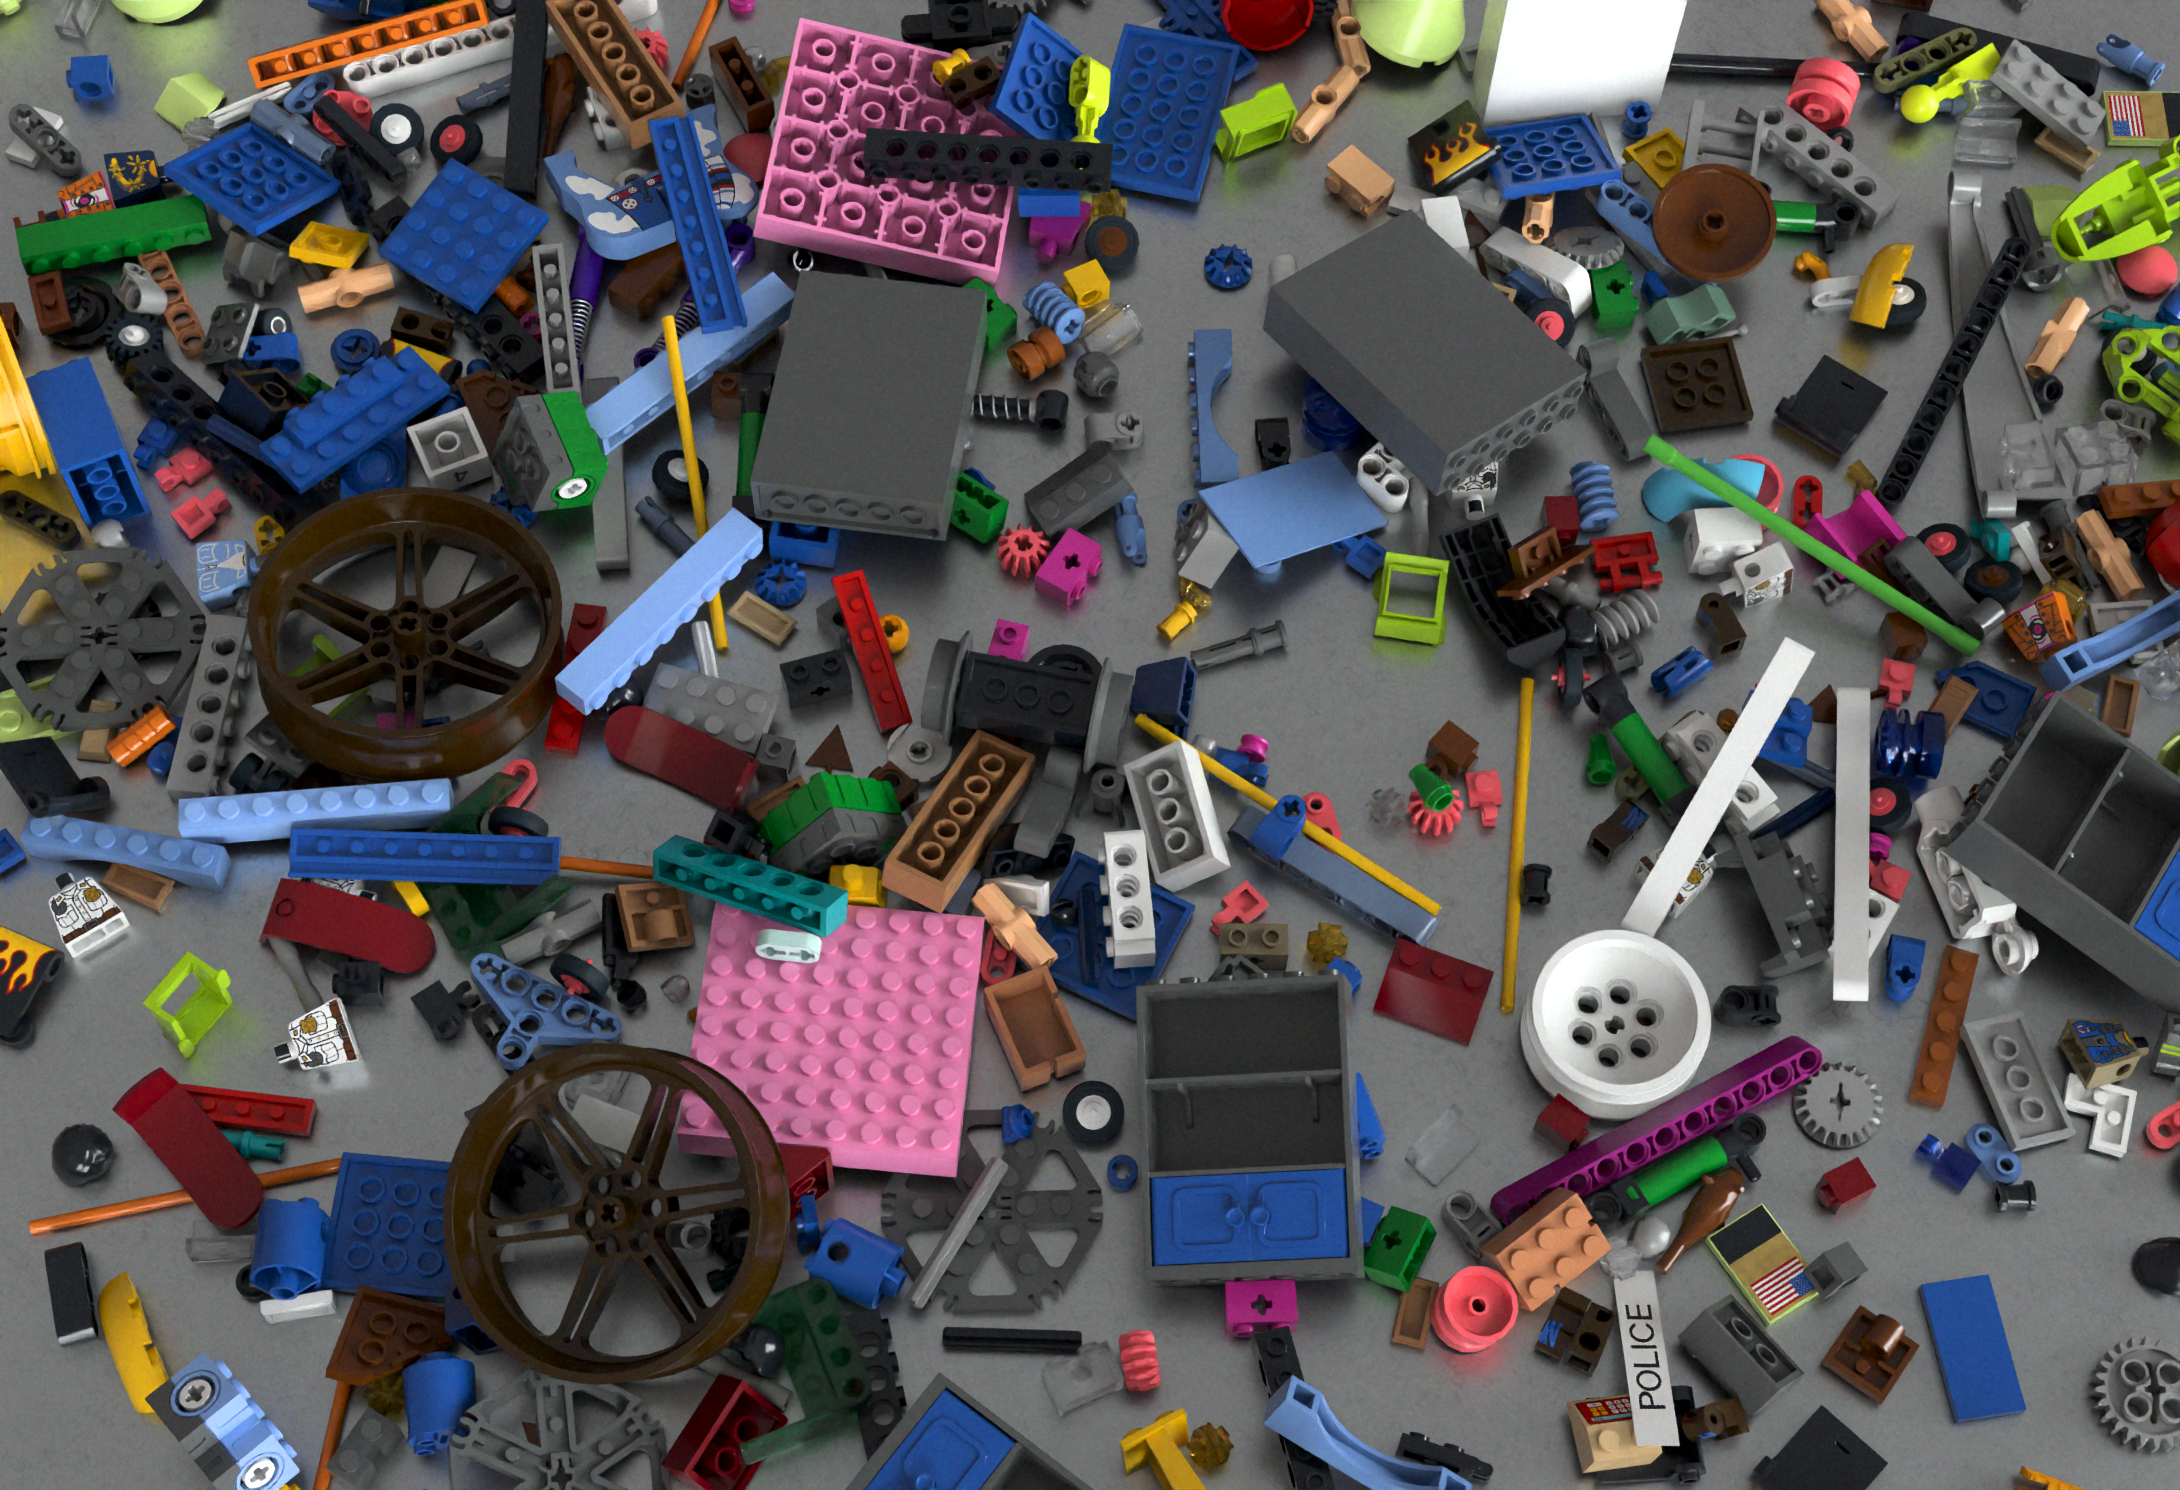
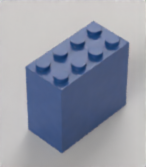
M89 357L74 359L65 365L50 370H43L31 377L25 378L60 472L89 532L101 520L113 519L123 524L151 514L150 506L121 431Z

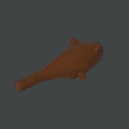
M568 51L559 52L553 58H546L545 60L548 69L544 83L546 135L541 155L543 159L554 155L559 131L569 112L576 111L573 101L578 80L577 65Z
M1733 1166L1711 1177L1706 1174L1701 1176L1702 1186L1683 1212L1682 1224L1673 1243L1655 1265V1269L1659 1273L1666 1275L1684 1250L1709 1235L1715 1228L1720 1230L1725 1227L1724 1221L1729 1217L1730 1211L1740 1193H1743L1745 1190L1741 1172Z

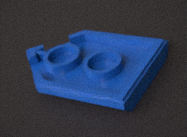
M1978 660L1951 670L1947 668L1936 671L1935 675L1941 688L1949 675L1953 674L1979 689L1964 713L1963 718L2008 739L2013 734L2016 735L2018 730L2015 727L2026 714L2037 690V687Z

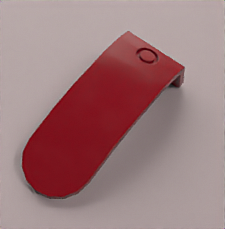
M631 705L622 707L610 716L605 725L604 738L606 746L612 755L622 762L671 782L722 808H738L741 810L761 762L760 760L698 729L643 706Z
M286 878L280 879L258 941L265 944L268 937L298 942L365 962H381L382 967L385 969L406 974L419 971L426 966L434 953L435 947L432 929L425 920L415 914L354 894Z
M160 1067L139 1080L120 1098L112 1110L130 1124L211 1223L219 1229L232 1230L240 1228L251 1221L259 1211L264 1199V1187L261 1180L177 1079Z

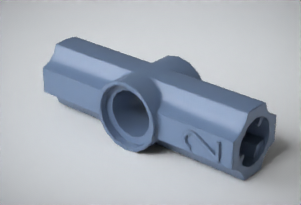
M267 98L265 100L259 99L253 105L252 112L250 113L251 121L318 166H326L333 159L336 151L335 143L315 131L301 114L297 112L289 114Z

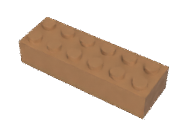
M614 0L545 1L550 26L632 150L652 142L648 130V121L675 116L685 118L683 102Z
M977 729L886 858L881 885L941 914L996 834L999 826L1005 821L1030 784L1036 756Z

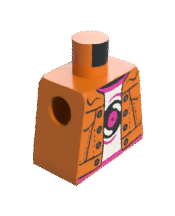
M102 170L59 190L57 195L62 208L46 213L45 216L47 222L116 209Z
M2051 591L2012 612L2001 622L2012 640L2030 662L2040 663L2048 660L2055 653L2078 642L2066 598L2063 593Z

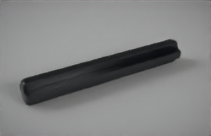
M945 1327L942 1334V1344L945 1348L1079 1352L1082 1348V1334L1080 1331Z

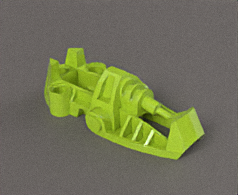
M2180 135L2168 139L2161 144L2158 153L2160 160L2142 168L2138 158L2135 160L2130 158L2114 166L2115 169L2092 183L2064 208L2053 222L2051 229L2053 246L2064 259L2072 263L2106 260L2132 253L2149 245L2155 246L2170 238L2173 232L2168 222L2180 217V199L2169 205L2166 204L2165 200L2180 193V180L2175 175L2157 184L2155 179L2180 166V149L2176 150V145L2180 148ZM2100 205L2094 209L2093 218L2086 221V225L2078 229L2073 218ZM2099 231L2106 235L2113 233V236L2088 249L2082 236L2088 233L2095 234Z
M2170 325L2162 330L2155 328H2124L2113 338L2110 345L2102 353L2108 379L2114 388V397L2130 405H2135L2140 401L2145 406L2157 410L2168 419L2161 428L2163 436L2173 444L2180 446V404L2129 367L2146 347L2161 359H2167L2175 365L2174 369L2180 372V327ZM2163 335H2173L2177 339V347L2174 349L2166 348L2162 343ZM2120 340L2129 341L2133 348L2132 353H2120L2117 349V342ZM2168 368L2157 381V384L2180 400V376ZM2131 383L2135 385L2138 390L2137 396L2134 398L2126 397L2122 392L2123 384Z

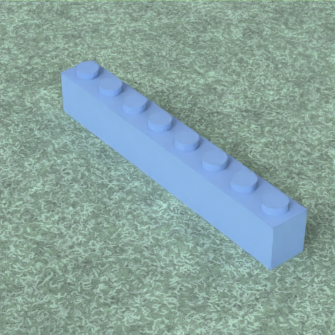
M771 272L765 278L757 279L751 288L741 295L748 320L747 327L743 328L741 325L733 327L732 330L702 334L701 327L698 326L693 331H687L681 336L678 345L687 395L714 375V371L723 369L735 358L789 319L795 293L774 272ZM666 348L661 350L655 359L647 365L634 370L631 376L620 385L617 384L611 387L606 395L597 402L590 403L585 407L590 428L596 431L597 442L605 455L609 454L675 404Z
M733 507L555 677L557 693L585 716L593 709H599L616 687L620 688L628 681L633 670L639 665H645L652 657L653 651L661 643H668L674 636L675 630L683 622L687 623L692 620L698 608L705 601L709 602L717 595L721 585L738 575L741 566L749 558L754 559L759 555L763 548L762 529Z
M449 778L179 799L178 830L182 838L209 844L291 838V828L385 831L455 825V798Z

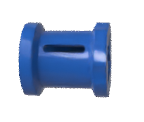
M1631 102L1626 108L1625 115L1627 118L1622 123L1621 131L1630 140H1640L1648 132L1647 123L1651 120L1652 111L1645 102Z

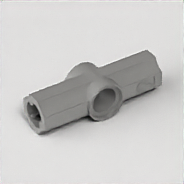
M588 898L559 913L551 911L541 914L530 923V927L499 941L498 944L506 961L516 966H521L543 954L545 956H554L563 952L571 945L572 940L601 927L602 920L594 903Z

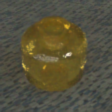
M2068 579L2058 580L2054 584L2048 581L2038 597H2042L2051 591L2063 593L2074 625L2089 605L2085 602L2086 592Z

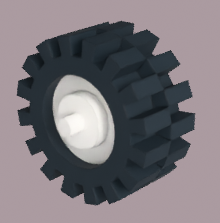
M129 313L123 314V320L117 316L114 318V324L110 322L107 325V330H105L106 354H108L110 362L114 361V365L118 368L123 364L126 371L128 360L156 349L161 353L164 351L163 330L161 326L158 327V322L155 319L150 322V316L145 315L141 319L140 313H134V318H130Z

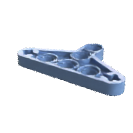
M481 953L472 960L470 969L472 981L508 1027L498 1042L496 1052L497 1062L504 1069L517 1070L521 1068L537 1044L578 1046L595 1043L616 1044L619 1041L622 1025L620 1019L615 1014L575 994L570 996L566 993L567 990L494 954ZM492 967V972L487 971L485 975L480 973V968ZM497 977H501L500 986L495 985L497 983ZM511 979H520L526 986L521 991H511L506 986V983ZM547 993L555 998V1002L550 1006H542L536 1001V998L541 994ZM578 1008L585 1013V1017L580 1021H572L567 1017L566 1013L570 1009ZM591 1017H595L594 1023H591L590 1031L585 1030L590 1024ZM534 1020L539 1028L531 1033L524 1032L519 1027L522 1021ZM606 1025L612 1027L611 1031H607L605 1034L600 1033V1028H605ZM508 1046H515L521 1050L522 1054L519 1058L508 1059L503 1055L502 1051Z

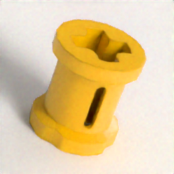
M958 48L953 51L952 56L945 60L933 62L932 69L936 79L943 85L948 78L972 65L968 54L963 49Z

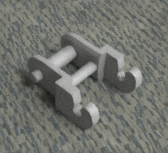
M1829 566L1825 574L1820 577L1817 575L1814 578L1815 581L1812 584L1814 587L1820 586L1827 595L1825 597L1826 602L1836 600V597L1840 594L1845 597L1855 591L1859 585L1852 582L1848 585H1841L1833 576L1835 572ZM1830 579L1837 588L1832 591L1825 581Z

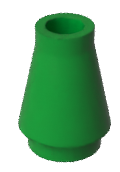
M1594 734L1588 738L1585 774L1592 783H1609L1615 777L1617 766L1610 750L1607 736Z
M1424 764L1415 766L1409 772V778L1413 781L1427 809L1440 812L1452 803L1454 799L1452 786L1431 772Z

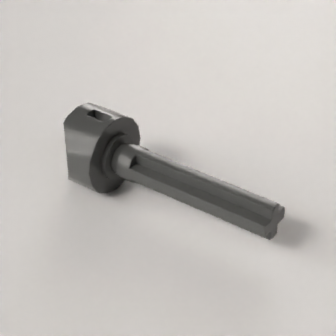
M2011 187L2010 191L2005 193V197L2020 237L2030 245L2029 257L2021 270L2022 276L2027 285L2034 291L2051 289L2058 285L2064 265L2060 254L2053 247H2044L2022 188ZM2044 274L2045 278L2040 280L2039 275Z

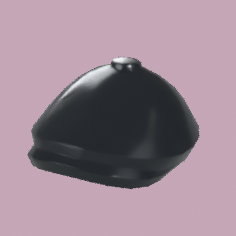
M2162 1237L2141 1245L2136 1251L2134 1259L2135 1271L2141 1282L2165 1294L2180 1295V1238Z

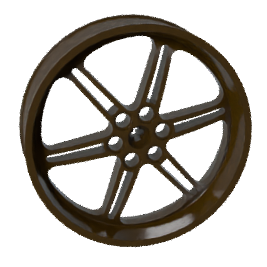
M429 487L385 488L351 496L326 506L296 525L273 548L257 574L249 598L247 615L248 633L252 651L257 660L259 687L264 704L275 725L288 741L315 762L340 774L368 782L392 783L443 778L454 779L494 763L523 743L546 717L558 694L555 677L565 668L566 649L561 625V589L556 570L548 554L533 534L511 515L481 499L446 489ZM414 544L416 596H405V545ZM424 544H432L466 550L499 564L505 570V573L441 607L429 608L424 604L422 547ZM389 546H394L397 549L395 604L388 610L373 608L312 581L325 570L355 555ZM529 597L537 602L541 617L540 639L532 660L525 666H513L457 643L499 616L517 601ZM296 609L307 612L329 627L363 644V646L298 677L284 675L277 665V644L280 630L287 615ZM441 677L470 688L503 695L485 708L466 717L424 728L425 688L427 681L431 678ZM381 680H393L396 683L397 729H380L348 723L331 717L313 708L312 705L347 695ZM405 692H416L414 729H405Z
M615 1043L578 1045L545 1055L522 1067L489 1095L466 1127L455 1150L444 1192L443 1230L447 1259L455 1284L473 1318L502 1350L522 1364L556 1379L581 1384L602 1385L652 1380L675 1375L712 1358L729 1346L757 1316L774 1287L785 1257L790 1230V1192L785 1165L770 1127L746 1094L727 1077L694 1058L672 1051ZM617 1071L633 1072L644 1076L650 1082V1094L625 1158L618 1169L612 1165L589 1135L559 1101L558 1092L564 1083L590 1074ZM667 1087H668L669 1089H668L667 1098H666V1101H665V1104H664V1107H663V1110H662V1113H661V1116H660V1119H659V1122H658V1125H657V1128H656V1131H655V1134H654V1137H653V1140H652V1143H651V1146H650V1149H649V1152H648L646 1161L644 1162V1161H643V1158H644V1155H645V1153H646L648 1144H649V1142H650L652 1133H653V1131H654V1128H655V1125H656V1122H657V1119H658V1116H659V1113H660V1109H661V1106H662V1103H663V1099H664V1096H665V1093H666V1090H667ZM688 1090H691L701 1097L714 1111L729 1134L738 1155L740 1173L733 1182L664 1190L659 1184V1175L670 1144L681 1099ZM545 1106L593 1165L592 1168L589 1169L569 1141L548 1117L544 1110ZM534 1120L582 1187V1198L578 1203L570 1206L498 1218L490 1212L491 1191L496 1170L506 1149L519 1130L527 1122ZM635 1171H638L641 1176V1182L637 1188H634L631 1181ZM604 1176L608 1186L602 1194L598 1184L599 1180ZM743 1189L745 1192L744 1197L741 1199L680 1210L678 1200L680 1197ZM656 1199L661 1203V1212L657 1217L652 1212V1204ZM615 1207H619V1210L616 1213L618 1219H615L613 1216L615 1214ZM744 1208L750 1214L749 1234L744 1257L730 1286L723 1296L709 1308L665 1236L666 1228L673 1221ZM590 1209L595 1216L591 1227L586 1223V1214ZM568 1216L569 1228L504 1237H499L496 1233L498 1228ZM643 1232L648 1237V1245L645 1250H642L639 1245V1237ZM582 1235L587 1239L589 1249L562 1321L555 1333L550 1336L543 1334L527 1318L510 1291L502 1270L501 1252L506 1245L511 1243ZM609 1238H612L615 1244L614 1252L611 1255L606 1251V1242ZM632 1257L679 1321L681 1336L673 1346L650 1354L638 1356L605 1354L591 1347L589 1337L606 1306L626 1260ZM659 1257L696 1315V1321L656 1263L655 1259ZM605 1265L581 1322L571 1340V1334L589 1298L601 1266Z

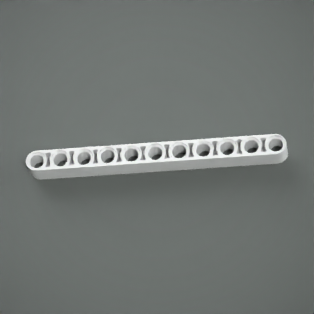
M614 0L628 22L654 15L658 9L657 0ZM515 14L490 21L488 25L349 63L343 69L347 91L371 99L513 57ZM549 23L547 47L561 43Z
M1785 637L1618 930L1634 931L1652 938L1655 936L1805 673L1815 651Z
M1837 687L1833 1000L1868 1001L1870 687Z

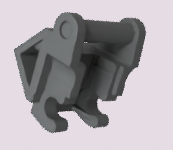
M243 228L230 230L222 257L223 261L226 262L222 267L223 277L225 281L231 284L236 283L237 278L235 275L249 281L252 293L263 298L265 295L263 290L265 283L269 285L276 284L282 274L293 271L300 259L289 257L290 243L267 232H263L255 237Z

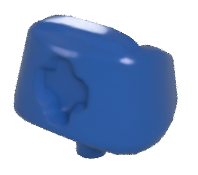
M163 741L152 749L147 758V766L153 773L164 776L170 769L176 745L170 741Z

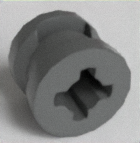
M698 73L686 79L684 90L686 92V103L690 109L693 110L711 103L715 104L714 83L711 77Z

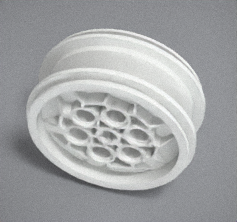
M1616 929L1598 930L1566 941L1549 954L1539 966L1531 981L1522 1010L1520 1038L1523 1053L1531 1072L1540 1085L1553 1098L1558 1093L1589 1117L1615 1121L1632 1120L1678 1096L1688 1087L1708 1046L1711 1032V1011L1701 980L1689 963L1675 950L1655 938L1638 932ZM1619 995L1625 999L1626 1003L1616 1004L1612 1001L1611 996ZM1583 1004L1589 1005L1594 1009V1013H1584L1579 1009V1006ZM1637 1018H1648L1652 1025L1643 1026L1637 1021ZM1609 1027H1612V1028H1615L1616 1030H1618L1617 1033H1616V1034H1611V1033H1609V1032H1608ZM1576 1035L1584 1036L1589 1043L1580 1045L1574 1041L1573 1037ZM1640 1048L1644 1050L1647 1056L1643 1058L1637 1057L1631 1052V1049ZM1599 1058H1610L1615 1066L1606 1067L1600 1063Z

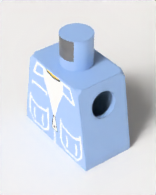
M243 540L196 543L199 598L210 611L236 603L243 589L249 590L253 586L257 574L269 554L256 556V553L247 541Z

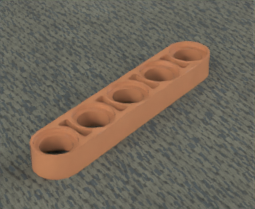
M157 249L152 253H142L136 256L140 266L150 273L152 279L165 292L169 290L179 292L176 298L167 300V306L163 314L181 352L187 357H199L202 351L201 345L206 336L166 251ZM158 267L168 269L166 274L161 277L151 275L152 271ZM186 313L190 315L189 319L184 323L179 324L173 321L178 314ZM190 337L201 339L200 343L194 347L184 345L185 341Z

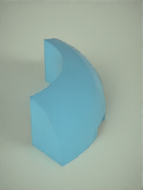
M1704 458L1691 459L1753 500H1756L1763 480L1764 464L1732 458H1724V463H1707ZM1663 467L1650 475L1643 483V500L1648 510L1656 518L1666 523L1675 516L1693 509L1734 507L1676 469L1668 470Z

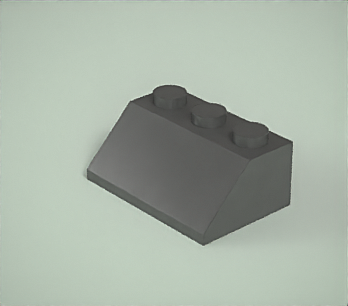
M1100 441L1030 489L1024 496L1031 512L1044 532L1057 544L1069 527L1075 531L1132 493L1134 489L1104 443Z
M1732 1294L1703 1310L1678 1336L1684 1343L1685 1350L1707 1368L1711 1379L1717 1384L1722 1385L1733 1398L1739 1397L1743 1411L1747 1412L1750 1417L1766 1408L1804 1374Z

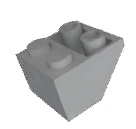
M1202 499L1194 502L1189 518L1185 524L1181 523L1175 532L1177 574L1212 588L1239 549Z

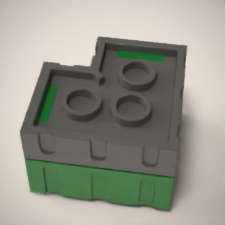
M576 391L517 396L514 407L511 409L505 422L506 425L502 429L496 442L497 445L491 454L512 506L529 504L531 512L590 506L608 471L609 465L606 455L601 453L596 431L590 428L585 406L579 402Z
M818 772L812 775L808 784L791 792L788 795V800L770 809L767 812V816L759 821L762 823L759 831L760 837L774 844L769 856H767L769 857L770 866L822 883L826 882L830 866L833 865L847 866L849 864H856L858 866L876 867L888 857L908 829L904 817L901 816L902 811L890 781H876L875 778H853L851 775H829L828 772Z

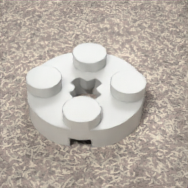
M921 721L920 724L909 725L908 723L900 726L891 735L887 745V762L889 760L892 761L916 782L918 787L926 788L932 782L942 778L949 770L952 762V747L944 745L941 732L923 729ZM922 747L926 749L925 758H914L913 749L918 751Z

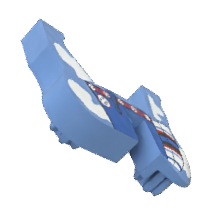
M711 103L685 112V118L688 114L693 116L722 226L726 230L733 224H747L749 213L756 208L759 202L758 186L750 175L725 158L714 104ZM572 149L544 158L547 182L564 211L571 214L583 226L587 242L597 254L612 260H628L676 241L675 228L659 170L637 178L617 189L580 171L577 168L576 156Z

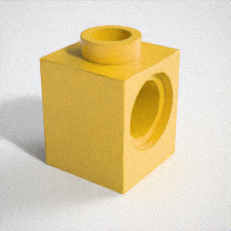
M1094 259L1063 272V286L1060 289L1071 301L1084 310L1109 299L1110 281L1097 259Z

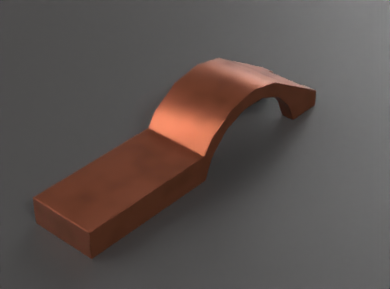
M44 211L37 212L39 221L22 225L19 217L13 218L15 228L47 222ZM61 269L40 275H29V278H27L42 336L73 328L61 280Z

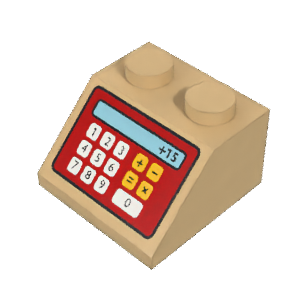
M1629 1394L1570 1401L1567 1403L1583 1473L1651 1464L1663 1453L1661 1446H1636Z

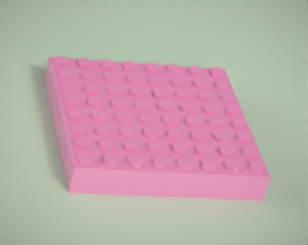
M799 18L753 237L960 285H966L975 277H978L984 284L988 283L994 288L1000 270L1014 186L968 185L958 182L937 183L928 180L907 181L898 178L877 179L865 176L863 155L867 128L1014 138L1023 137L988 111L993 96L990 97L989 94L974 100L963 109L957 110L943 93L941 89L942 84L936 79L932 69L933 62L937 60L943 61L952 56L951 53ZM970 58L972 64L975 63V62H977V61H979V60ZM995 64L1002 74L1004 66Z
M716 901L690 1057L712 1067L743 1091L765 1119L778 1145L826 1148L831 1153L832 1166L957 1178L980 982V967L985 939V917L847 905V921L826 938L818 936L822 941L819 960L812 963L773 960L759 956L755 951L758 933L766 929L809 932ZM688 1090L683 1095L677 1130L679 1152L738 1158L729 1134L714 1111L701 1097Z

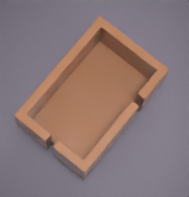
M1047 965L983 988L984 1006L1022 1092L1051 1081L1052 1073H1055L1056 1078H1060L1085 1068L1086 1052L1062 998H1058V989Z
M1558 1186L1480 1247L1479 1250L1491 1269L1500 1272L1511 1283L1517 1295L1518 1306L1533 1312L1556 1293L1553 1289L1554 1286L1562 1289L1609 1252L1612 1247L1598 1225L1589 1221L1593 1217L1577 1192Z

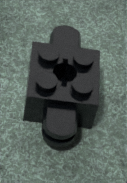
M928 0V14L905 15L901 20V37L905 43L913 45L932 43V49L952 54L958 48L966 51L972 47L992 45V38L1015 36L1019 26V15L1013 7L989 9L988 0Z
M229 360L224 364L223 371L218 377V381L225 388L217 403L227 411L230 418L236 420L248 433L262 441L268 440L284 429L283 422L290 410L295 407H299L302 410L310 404V399L277 367L249 370L243 363Z

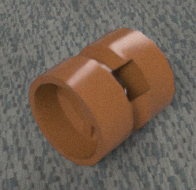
M1044 325L1029 334L1028 341L1021 339L1007 349L1008 359L1012 367L1026 382H1031L1045 372V367L1052 368L1063 361L1066 356L1064 347L1057 335Z

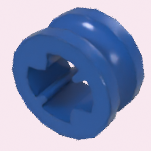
M1128 1155L1113 1157L1107 1167L1108 1182L1113 1187L1123 1190L1135 1184L1138 1175L1136 1161ZM1120 1165L1127 1166V1172L1131 1176L1126 1174L1125 1179H1119L1114 1168L1119 1170Z

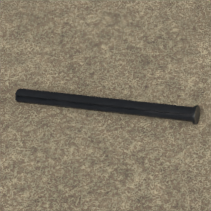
M1673 53L1668 71L1795 77L1799 65L1807 59ZM1840 61L1852 68L1858 75L1859 80L1871 81L1876 67L1881 64Z

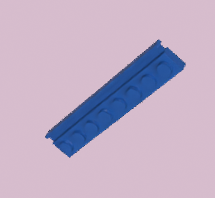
M688 114L686 118L675 116L648 121V130L702 334L732 330L733 327L741 325L743 328L747 327V316L693 116Z
M291 828L290 872H288V877L559 887L562 838Z

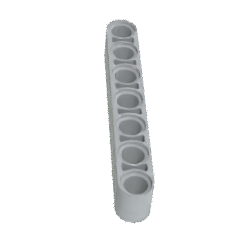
M619 377L587 379V403H595L605 396L611 387L619 384ZM622 443L606 455L609 468L592 500L597 570L630 568L624 447Z

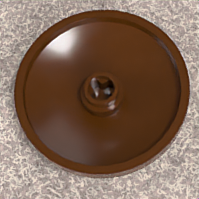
M1715 163L1693 166L1674 176L1663 187L1656 200L1651 224L1655 245L1671 267L1697 281L1722 283L1739 279L1752 272L1762 263L1770 251L1775 238L1777 217L1773 201L1759 181L1741 169Z

